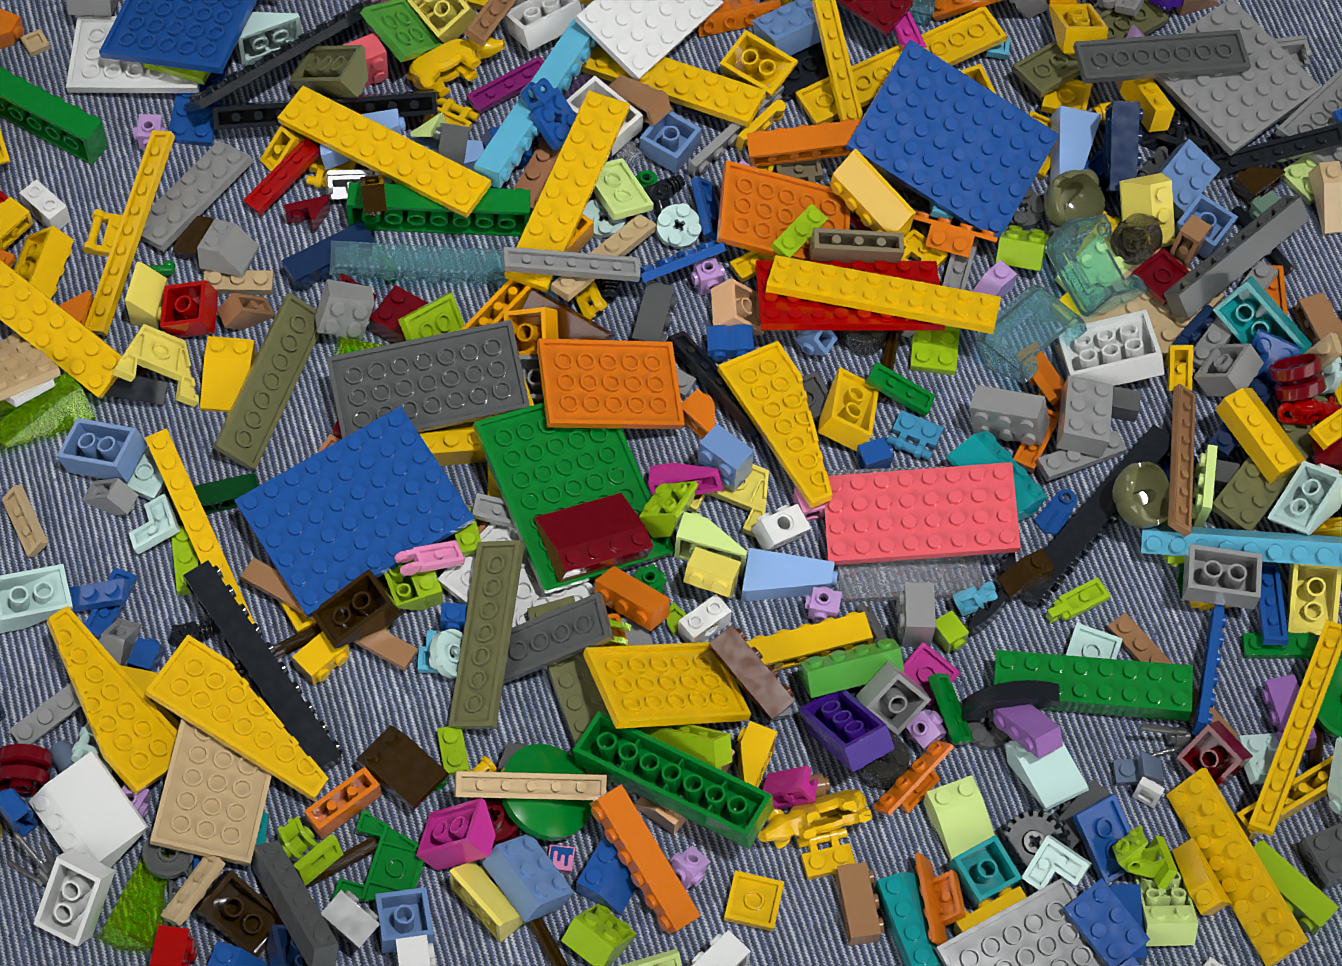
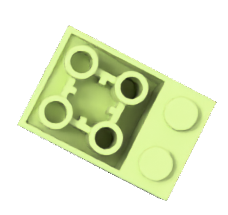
M1180 871L1176 873L1166 889L1158 888L1153 878L1133 874L1134 884H1140L1144 930L1150 938L1146 946L1195 945L1198 920L1191 896L1188 893Z

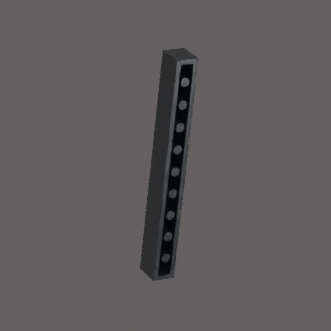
M437 90L329 98L359 114L397 108L400 117L439 113ZM291 100L215 105L213 107L215 130L282 125L278 122L277 117Z
M1155 424L1152 425L1044 550L1055 566L1051 580L1016 597L1034 610L1041 604L1045 606L1052 597L1051 592L1053 589H1059L1066 580L1065 575L1069 571L1073 573L1080 564L1079 559L1083 555L1085 557L1089 555L1094 548L1093 543L1095 540L1098 539L1100 541L1108 531L1107 526L1110 523L1114 525L1120 518L1112 497L1113 485L1118 475L1132 463L1152 462L1162 468L1161 463L1171 458V435Z
M209 560L183 575L185 585L264 702L283 723L285 730L291 737L294 736L299 742L301 749L315 761L324 773L342 763L341 753H343L341 746L336 740L332 741L327 734L330 732L326 724L322 720L318 721L314 716L316 711L309 700L304 701L301 696L303 692L296 681L291 682L287 676L289 671L282 661L278 663L274 657L276 652L269 642L265 644L261 638L263 635L261 629L256 623L252 624L248 619L250 615L244 604L239 605L235 600L237 596L231 585L228 584L226 586L222 581L224 577L218 566H212Z

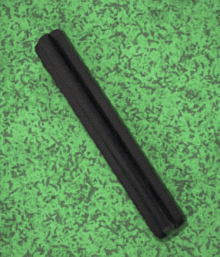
M1236 206L1232 209L1231 212L1238 216L1236 222L1242 228H1245L1253 221L1241 206ZM1277 247L1269 255H1266L1274 265L1283 266L1284 276L1293 271L1294 266Z

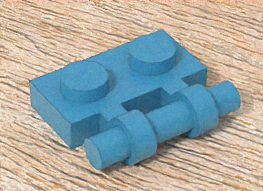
M901 410L892 428V433L899 437L889 435L886 443L894 446V449L898 451L904 450L914 454L913 457L918 459L922 457L930 460L933 452L925 448L928 447L935 450L944 427ZM906 439L918 443V445L909 443L906 441Z

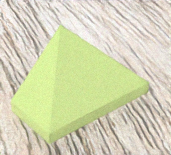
M443 112L413 130L411 137L434 139L436 127H440V123H447Z

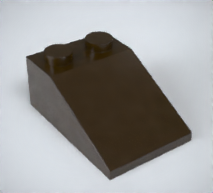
M370 569L319 605L318 609L311 613L334 649L380 631L403 615L380 579Z
M392 725L356 758L361 769L366 767L380 784V787L413 809L449 776V773L406 734Z
M225 870L192 910L235 946L244 949L257 958L267 947L271 925H284L276 909L232 870Z

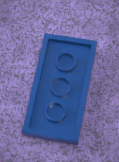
M226 69L223 70L222 74L210 73L205 84H200L199 92L208 90L207 87L217 81L225 80L227 76ZM176 93L169 131L175 135L173 143L212 147L215 135L213 107L221 105L222 98L203 109L188 113L184 104L190 102L189 97L195 93Z
M715 240L706 241L696 245V250L691 248L675 253L676 258L674 256L664 257L655 261V266L653 264L641 266L639 282L632 281V284L645 283L726 251L723 242L716 243Z

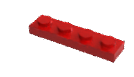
M304 138L243 199L245 204L259 215H262L321 155L320 148Z

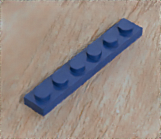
M1214 604L1209 617L1192 731L1194 735H1198L1208 724L1212 723L1213 714H1210L1209 711L1210 708H1213L1216 694L1212 693L1213 688H1216L1219 674L1215 673V670L1219 668L1222 654L1218 653V649L1222 648L1224 634H1221V629L1225 628L1227 615L1224 614L1225 605Z

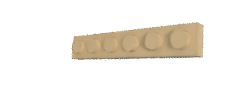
M638 214L589 254L625 256L656 231L657 224ZM560 276L551 284V291L570 301L597 278Z
M455 771L454 797L596 800L606 793L607 775Z

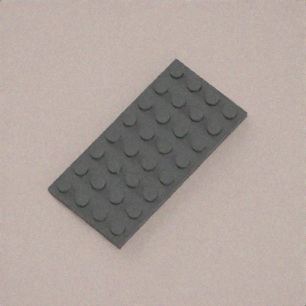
M511 320L326 357L342 439L400 406L418 433L483 420L530 406Z

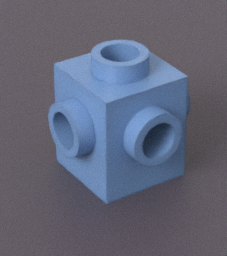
M800 330L795 340L801 346V350L807 355H826L838 338L832 330Z

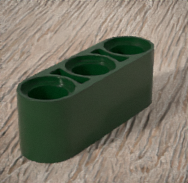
M250 473L194 486V490L205 514L208 515L238 508L234 500L260 486L258 476Z

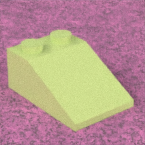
M684 512L676 535L674 558L689 561L695 547L740 561L741 565L738 575L743 576L747 551L708 518L703 517L699 513Z
M972 775L926 792L923 803L950 861L959 854L995 835L983 797Z

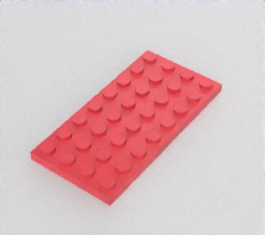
M1012 462L828 476L833 496L832 500L824 503L828 561L835 562L834 565L1021 552Z

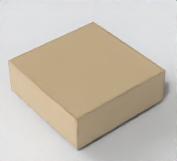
M41 29L20 37L30 57L51 49Z

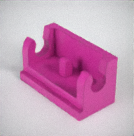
M808 765L768 773L763 791L772 794L774 809L813 803L816 801L815 794L818 787V779H812L810 784L811 769Z

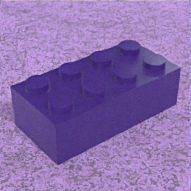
M846 690L822 695L799 708L806 731L851 772L862 769L865 765L895 749L887 724Z

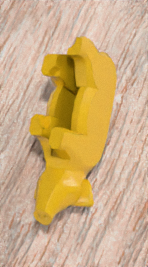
M488 37L481 47L470 38L448 41L412 62L409 67L410 72L407 73V79L412 80L417 89L437 90V95L443 97L450 92V89L445 87L444 83L454 80L459 75L468 81L476 79L478 73L474 68L480 66V59L490 58L504 50L505 40Z
M857 789L843 790L818 797L813 803L794 806L787 814H784L780 809H774L768 818V825L759 832L758 838L762 842L774 841L776 848L781 849L790 842L793 836L806 839L813 838L816 834L833 831L843 826L867 822L872 819L871 810L866 808V797L863 796L861 791Z

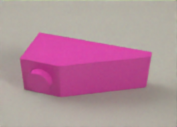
M680 463L650 466L648 483L652 496L660 484L691 481L698 483L695 495L723 491V484L717 468Z

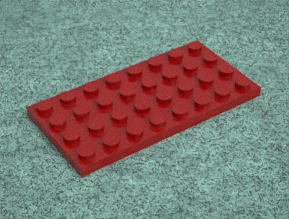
M756 260L755 271L760 330L945 331V325L768 293L766 292V285L774 260ZM838 260L831 262L810 261L940 285L937 261H900L898 263H887L882 260L876 263H864L860 260L853 263H842Z

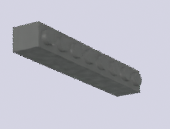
M1284 195L1164 292L1173 316L1191 318L1196 315L1200 308L1209 304L1216 295L1225 291L1227 286L1233 281L1240 279L1242 274L1249 268L1256 266L1260 259L1269 255L1277 245L1285 242L1287 237L1293 232L1301 229L1302 225L1309 220L1301 197Z

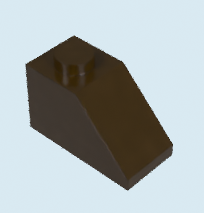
M1250 166L1245 171L1241 170L1234 176L1231 190L1251 207L1250 204L1256 197L1264 196L1281 184L1285 171L1279 168Z
M383 176L360 177L364 213H369L371 216L383 214L382 211H387Z
M1043 548L1022 557L1003 573L997 581L1008 598L1012 599L1051 580L1055 566Z

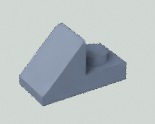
M1140 752L1138 759H1117L1112 761L1115 786L1138 785L1142 777L1157 784H1164L1161 759Z

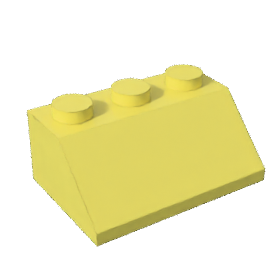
M1157 173L1119 181L1123 244L1125 246L1145 248L1173 245L1175 242L1172 180L1163 173Z
M472 861L454 867L449 871L451 889L500 943L523 925V919L499 886L491 881V875L483 865L478 866Z

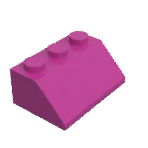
M479 798L431 812L416 856L437 871L489 857L496 834L485 800Z

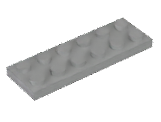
M218 140L151 207L140 239L164 252L197 216H200L253 163L251 156Z

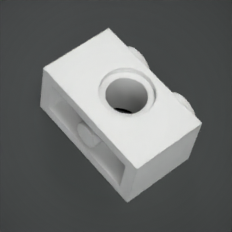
M37 179L19 193L23 206L46 228L53 225L60 230L71 221L67 206Z
M796 504L791 507L784 505L778 508L773 515L769 513L763 514L757 518L758 523L751 528L762 549L772 551L803 537L811 529V526L799 505Z
M715 594L679 620L678 634L686 643L705 642L730 624L732 611Z

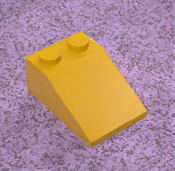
M1049 4V12L1057 45L1063 53L1075 55L1073 45L1076 41L1107 39L1108 27L1091 4Z
M747 30L742 33L720 62L725 76L761 88L770 96L775 94L798 64V60Z
M208 336L204 355L200 410L230 412L256 358L257 352L254 340Z
M839 367L821 412L817 433L857 452L858 445L866 443L872 437L879 391L865 384V379Z
M749 721L746 729L742 727L736 751L739 752V779L759 788L774 752L778 731Z

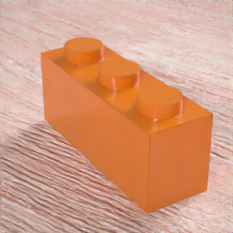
M611 567L595 580L594 594L597 592L603 594L605 605L649 631H652L669 617L670 598L617 567Z
M363 767L304 810L307 824L322 840L381 797L380 784L366 767Z

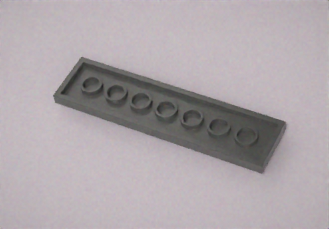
M1240 29L1076 41L1073 45L1084 84L1249 71L1251 67Z

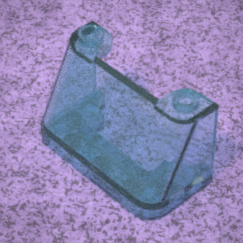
M1105 214L1068 220L1046 241L1045 245L1050 261L1077 309L1083 316L1099 314L1133 300L1148 290L1141 277L1131 275L1125 279L1105 244L1112 234L1111 224Z
M1032 285L998 312L993 334L978 332L976 339L987 369L1025 384L1037 372L1038 365L1035 356L1064 331L1067 337L1077 339L1087 331L1083 318L1043 287Z

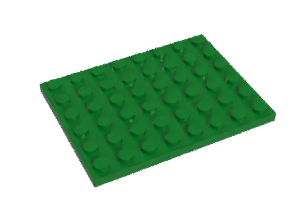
M544 403L474 422V431L519 539L525 543L524 551L542 594H548L587 582L604 574L607 570L559 583L535 524L534 517L618 493L623 494L639 517L651 496L622 429L547 427ZM648 532L654 546L648 557L617 566V568L623 571L673 555L675 551L669 537L653 538Z

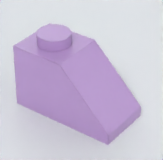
M1000 260L984 274L973 289V292L1000 296L1002 299L1014 288L1017 273Z

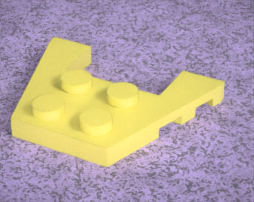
M143 324L113 369L112 375L131 382L135 378L137 365H140L143 368L177 380L176 400L195 407L199 403V397L194 392L196 384L189 370L191 362L186 341Z
M752 464L751 474L734 492L729 488L723 487V491L695 495L688 511L697 513L705 495L708 494L750 511L742 533L755 537L751 528L758 523L757 518L766 512L769 470Z

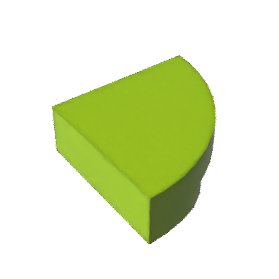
M674 602L669 608V617L666 618L667 628L672 636L678 633L679 620L687 615Z

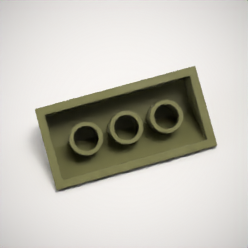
M363 45L313 46L308 49L289 82L298 91L302 86H305L327 98L358 97L364 91V86L368 81L365 47Z

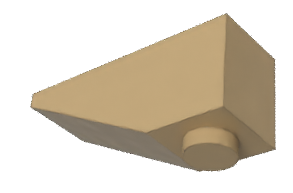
M1340 162L1318 163L1308 172L1322 233L1323 235L1342 233V170Z

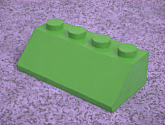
M885 638L874 644L857 645L854 649L834 651L827 656H814L807 661L800 662L797 677L811 698L867 684L888 661L904 672L901 648L894 639Z

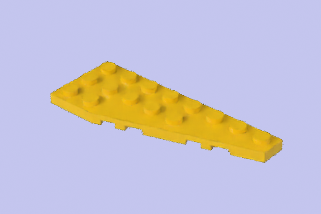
M779 341L719 364L717 371L810 508L812 509L832 500L833 494L827 471L824 468L823 455L819 449V440L812 413L809 410L807 394L804 391L802 375Z
M67 605L48 617L46 623L103 758L130 790L137 795L168 773L178 732Z
M187 635L145 690V695L314 801L329 778L315 761L306 755L294 736L291 737L285 730L283 723L262 698L254 693L246 679L238 674L230 660L190 635Z

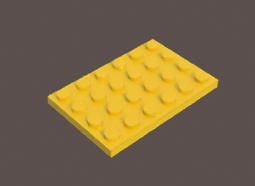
M710 642L587 647L584 650L583 656L616 729L748 721L751 713L735 680L709 650L708 644Z

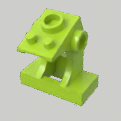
M297 816L294 819L289 818L286 826L283 827L281 825L277 829L278 841L288 858L295 862L293 866L306 886L344 854L338 839L332 834L320 843L314 841L315 836L307 826L303 827L300 818ZM307 849L311 850V851H309L306 855H304V856L301 855V854L304 853Z
M1139 825L1135 829H1131L1129 834L1112 846L1118 864L1129 873L1153 878L1158 888L1166 889L1178 870L1165 838L1155 835L1149 846L1145 848L1149 842L1144 835L1142 825Z

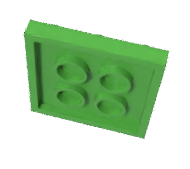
M391 0L367 6L360 12L366 23L373 28L380 40L393 52L394 57L400 62L418 58L442 45L440 40L406 0Z

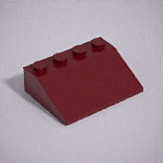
M622 493L534 517L535 524L559 583L607 570L613 566L617 567L645 559L654 547L645 525Z

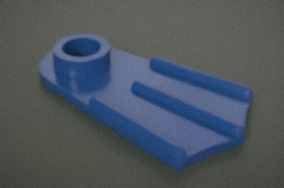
M1069 489L1060 490L1038 514L1034 522L1043 533L1057 536L1061 532L1077 502L1076 494ZM1063 496H1069L1070 500H1064Z

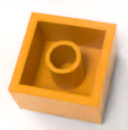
M540 307L503 311L504 321H512L519 355H538L537 341L539 338L559 339L556 309Z

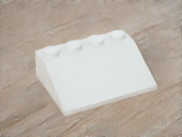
M1147 310L1056 330L1066 371L1069 376L1116 386L1165 374L1162 353Z
M95 751L89 752L46 783L29 801L63 852L72 848L110 868L149 828Z

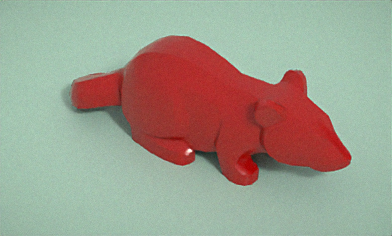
M1333 396L1329 397L1328 401H1319L1309 397L1292 401L1291 404H1281L1277 410L1278 419L1285 424L1294 423V425L1311 426L1313 421L1318 420L1321 423L1342 408V405L1335 402ZM1285 411H1289L1292 418L1285 417L1283 415Z

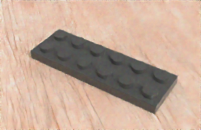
M597 592L512 627L503 684L582 653L587 647H596L614 640L603 594Z

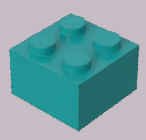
M997 835L959 854L948 864L950 870H954L958 874L960 887L973 908H976L987 899H993L1005 889L1013 888L1022 879Z

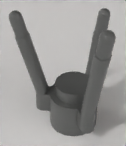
M1142 723L1140 726V730L1167 734L1168 744L1173 745L1171 748L1149 753L1154 757L1182 752L1183 747H1187L1191 743V732L1188 727H1169Z
M15 833L14 837L39 865L36 869L38 875L32 874L11 860L7 861V864L33 880L40 888L44 885L47 886L55 863L49 848L43 840L40 841V845L49 862H43L19 833Z

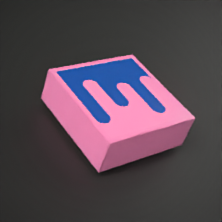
M550 844L548 857L560 873L572 874L575 847Z

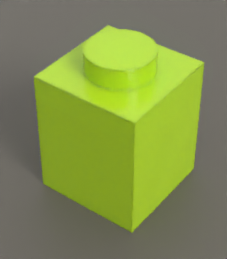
M953 610L935 620L936 628L933 637L946 654L952 650L959 651L966 645L969 631Z

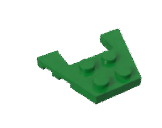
M362 809L356 833L380 839L365 884L339 878L332 900L341 890L344 893L349 890L359 899L358 902H375V894L416 889L425 862L416 856L419 844L404 834L398 833L384 821L378 820L369 811Z

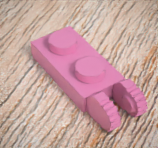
M456 540L413 547L411 550L399 552L394 557L397 563H408L400 568V572L404 576L414 575L418 571L420 573L460 566L465 562V558Z

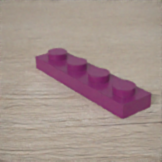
M538 56L467 94V101L478 114L493 108L519 94L532 81L544 60L541 56Z

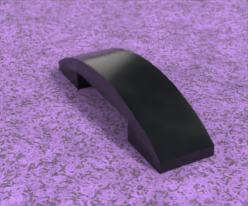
M1139 122V130H1142V143L1140 145L1152 151H1155L1158 147L1165 146L1168 149V156H1170L1177 146L1190 139L1204 153L1206 152L1208 140L1188 134L1186 140L1159 131L1148 132L1142 122Z
M137 376L130 382L118 377L104 396L165 406L168 382ZM74 379L72 391L93 394Z
M1015 552L1008 554L999 571L998 578L1016 563ZM1002 587L997 594L998 598L993 601L988 611L981 607L976 611L967 629L969 631V638L988 627L1001 612L1008 598Z
M1023 680L1005 682L983 688L963 699V720L987 718L988 710L1034 703L1037 709L1060 706V686L1057 683Z

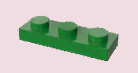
M878 362L872 365L865 384L924 417L929 413L936 396Z
M1243 633L1241 636L1243 659H1311L1316 648L1315 634L1288 633L1289 641L1287 646L1263 645L1261 633Z
M935 673L929 676L930 690L937 700L939 713L946 723L950 740L954 745H967L973 742L974 739L972 738L967 721L963 720V711L949 675Z

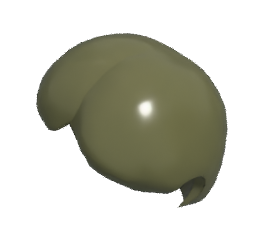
M1090 169L1066 171L1054 178L1045 191V214L1050 222L1057 225L1065 233L1071 235L1086 233L1094 226L1095 219L1104 212L1105 198L1098 187L1099 179L1094 171Z
M1152 462L1132 463L1123 469L1115 480L1112 489L1113 501L1121 518L1129 525L1143 529L1157 526L1168 519L1170 482L1167 480L1164 471Z

